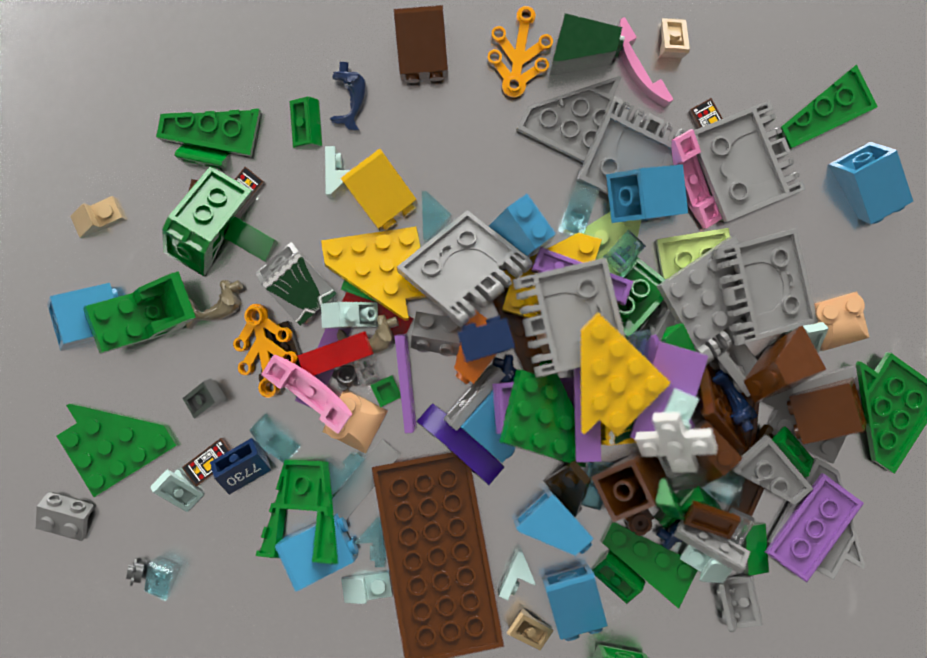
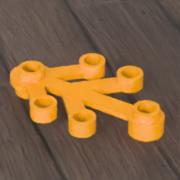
M523 6L517 11L516 21L520 26L516 49L506 38V31L503 27H494L491 34L493 41L500 45L513 63L512 72L501 61L502 54L499 50H491L488 53L487 60L504 79L502 83L503 92L512 98L521 96L526 89V83L538 74L546 73L549 68L548 60L540 57L535 61L534 67L521 74L522 65L542 51L549 50L553 44V38L548 34H543L540 36L538 43L525 51L528 29L534 24L536 17L535 11L529 6ZM528 12L531 16L526 19L522 17V13ZM500 31L503 33V36L497 38L494 33ZM543 39L549 40L550 44L548 46H544L541 43V41ZM496 54L499 56V59L492 61L490 56ZM543 62L546 68L539 69L537 64ZM515 81L519 86L514 89L510 87V83Z
M261 304L250 305L244 314L247 323L239 337L234 340L233 347L239 352L248 350L250 347L249 338L254 331L256 340L245 359L238 364L239 373L242 375L252 374L255 369L254 362L258 355L260 356L263 372L271 359L270 353L286 359L287 355H290L291 362L295 364L297 362V355L293 351L286 352L267 338L265 333L266 328L276 335V339L279 342H288L293 336L291 329L287 327L282 328L269 319L265 306ZM257 312H259L260 315L259 320H257L256 318ZM283 331L286 332V338H285V339H283V337H282V332H283ZM241 340L244 343L243 348H241L239 345ZM245 364L248 365V371H247V372L244 370V365H245ZM265 377L258 386L260 394L266 398L278 395L280 389L273 384L274 390L272 391L270 389L271 382Z

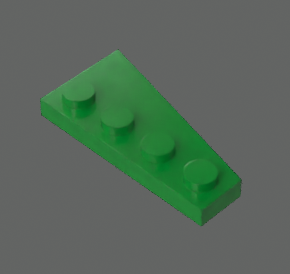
M857 64L780 127L782 130L781 135L785 137L789 149H793L878 107Z
M258 108L243 111L229 110L224 112L205 111V113L160 114L156 138L252 157L261 110Z
M611 520L601 541L602 544L679 609L698 570L680 560V554L667 550L662 545L644 536H638L635 532L630 531V529Z

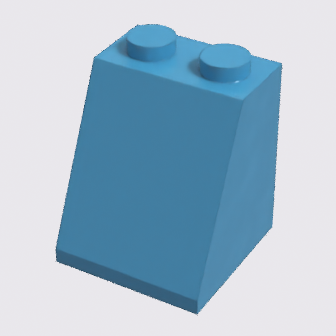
M870 142L829 164L855 214L862 221L869 224L879 223L884 217L893 212H899L906 205L914 202L898 152L895 149Z
M683 164L639 168L606 174L612 223L688 214Z
M525 194L508 206L489 225L491 229L528 258L539 251L540 247L543 248L549 244L556 235L528 194Z
M110 283L49 297L47 307L60 351L95 341L83 307L118 297L116 289H112Z
M492 390L461 427L503 463L513 455L516 447L499 443L501 434L496 433L494 393Z
M550 489L514 521L515 527L520 533L574 556L579 552L584 554L592 546L591 541L594 539Z
M338 513L334 514L338 564L312 562L316 523L285 536L275 545L295 592L348 566L357 559L358 547L353 539L350 540L347 534L349 530L348 525L343 517L339 518Z
M589 565L542 578L560 640L572 641L580 637L579 634L586 632L596 634L601 632L603 627L608 626L595 576Z

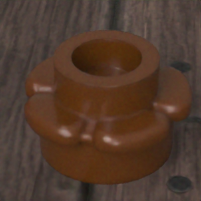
M646 512L636 513L630 516L628 527L636 535L643 536L651 530L652 521H650V516Z

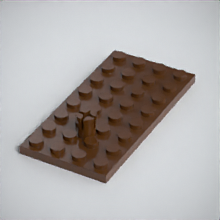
M454 453L372 467L404 658H452L504 647L472 470Z

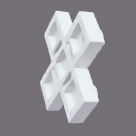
M679 412L654 413L652 421L656 431L637 432L635 437L642 457L666 456L673 473L697 472L699 464L695 455L716 454L717 444L712 430H686Z

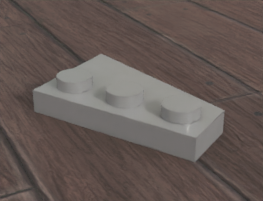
M764 435L742 455L743 459L731 469L794 505L813 490V487L767 435Z

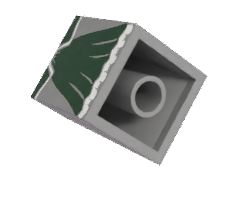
M292 242L256 272L260 284L300 326L304 322H310L316 316L315 312L321 308V304L331 303L334 300L333 296L337 294Z

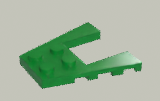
M284 460L276 490L279 491L275 503H271L269 509L271 517L268 526L263 529L261 538H264L261 549L256 551V556L280 558L275 545L283 539L286 509L317 511L312 562L338 564L329 462Z

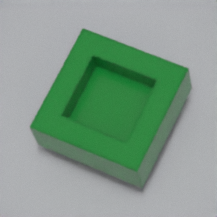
M393 375L370 385L380 407L401 398L400 389Z

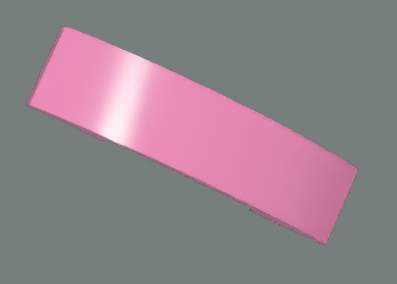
M623 17L620 19L618 26L622 27L621 36H625L622 50L620 51L624 66L638 88L652 101L666 108L671 104L673 98L662 79L652 83L631 47L637 37L626 18Z
M692 129L672 140L673 165L683 164L687 204L700 225L707 229L720 221L722 217L714 197L710 195L696 156L701 150Z
M273 355L261 374L279 389L286 387L321 415L319 420L337 434L341 432L352 415L343 401L325 384L306 370L280 356Z

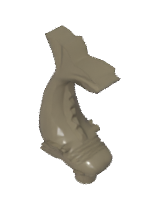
M222 280L220 282V299L217 304H214L213 307L206 309L204 312H199L193 301L189 298L196 318L186 325L187 329H192L197 320H218L234 314L241 305L236 295L237 291L243 289L241 282L237 280L230 283L229 280Z
M385 315L377 317L378 328L373 337L369 338L374 354L387 350L393 344L395 338L391 328L399 326L396 316L387 319ZM338 329V341L347 338V334L342 329Z

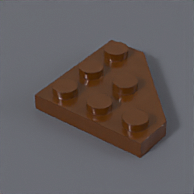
M708 363L701 378V389L698 390L704 406L701 408L702 415L706 421H710L713 424L714 429L723 436L740 456L744 455L748 451L744 432L741 426L734 425V421L731 418L733 414L729 399L726 394H723L721 386L713 382L712 378L716 377V371Z

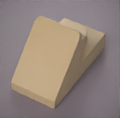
M662 19L660 26L662 43L659 57L684 58L690 50L686 20Z
M114 196L91 206L83 203L70 216L79 238L88 236L125 219Z
M522 608L508 628L507 634L541 651L554 630L549 625L532 617Z

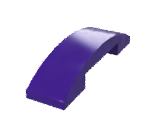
M432 403L416 422L429 434L437 438L489 486L505 467L461 426L457 431L444 420L447 414Z

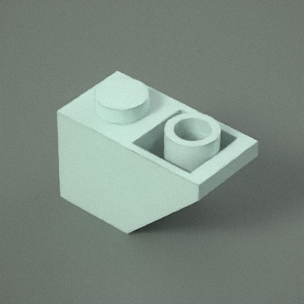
M333 302L321 304L322 328L378 327V305L375 302Z

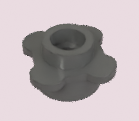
M352 365L342 366L333 372V378L337 380L338 389L341 391L360 384V378L356 376V369Z
M134 559L133 565L128 564L126 579H130V586H133V582L141 583L144 563H137V559Z

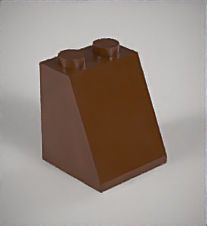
M443 5L394 9L401 81L417 83L420 79L429 78L430 81H440L444 77H448Z
M802 325L769 345L743 382L754 403L793 389L827 369Z
M854 377L793 393L789 396L790 401H787L788 411L790 415L795 416L797 423L794 425L795 435L797 439H801L803 445L864 432L867 425Z
M699 420L692 430L711 429L717 444L716 454L695 455L699 464L697 472H685L684 474L697 487H703L725 476L743 458L708 421Z
M640 451L631 454L591 477L612 522L656 506L660 480L666 479L673 489L658 457H642Z

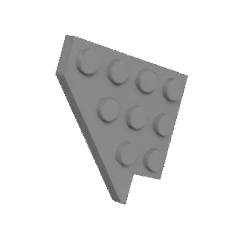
M617 76L528 106L516 130L584 163L605 115L606 107L622 77ZM631 105L630 111L625 119L626 121H628L635 106Z
M849 366L805 381L793 389L760 401L775 409L768 424L774 429L772 434L775 436L782 427L786 426L796 437L794 432V425L797 424L795 416L790 415L787 407V401H790L789 396L793 393L854 377L862 405L856 367ZM847 435L802 444V446L809 453L834 464Z
M814 457L810 475L805 477L807 482L812 486L820 474L823 473L843 487L839 470ZM802 500L796 505L789 502L767 542L771 544ZM853 519L816 569L833 580L845 559L862 569L866 566Z

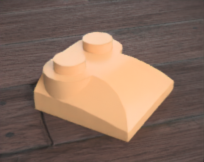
M857 291L814 303L817 323L823 322L829 328L821 345L822 351L869 338L863 313L865 308L864 300L858 295Z
M347 389L342 392L339 398L352 413L351 417L339 434L326 424L322 432L366 454L388 410Z

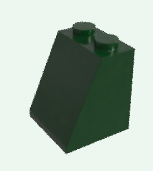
M565 13L550 74L557 75L610 65L613 58H618L619 52L622 50L625 36H621L622 27Z

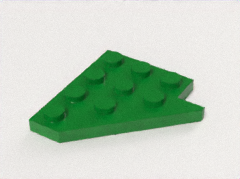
M886 352L875 370L863 362L857 361L855 365L863 412L867 422L866 431L871 460L895 474L927 424V378L894 354Z
M551 359L540 361L539 366L551 364L552 361ZM516 370L499 443L570 464L575 460L574 407L558 374L553 373L536 377L533 373ZM577 462L580 467H586L587 462Z
M73 403L66 406L75 419L76 424L57 435L58 440L93 497L99 496L179 446L165 424Z

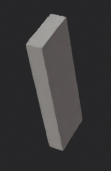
M490 365L449 411L444 420L457 431L493 390V384L499 383L505 374L494 365Z
M680 519L674 533L675 537L739 574L744 571L750 551L727 538L685 525L683 520Z

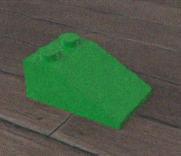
M638 257L619 275L633 281L625 305L617 303L625 338L628 341L634 337L664 301L657 285L666 279Z

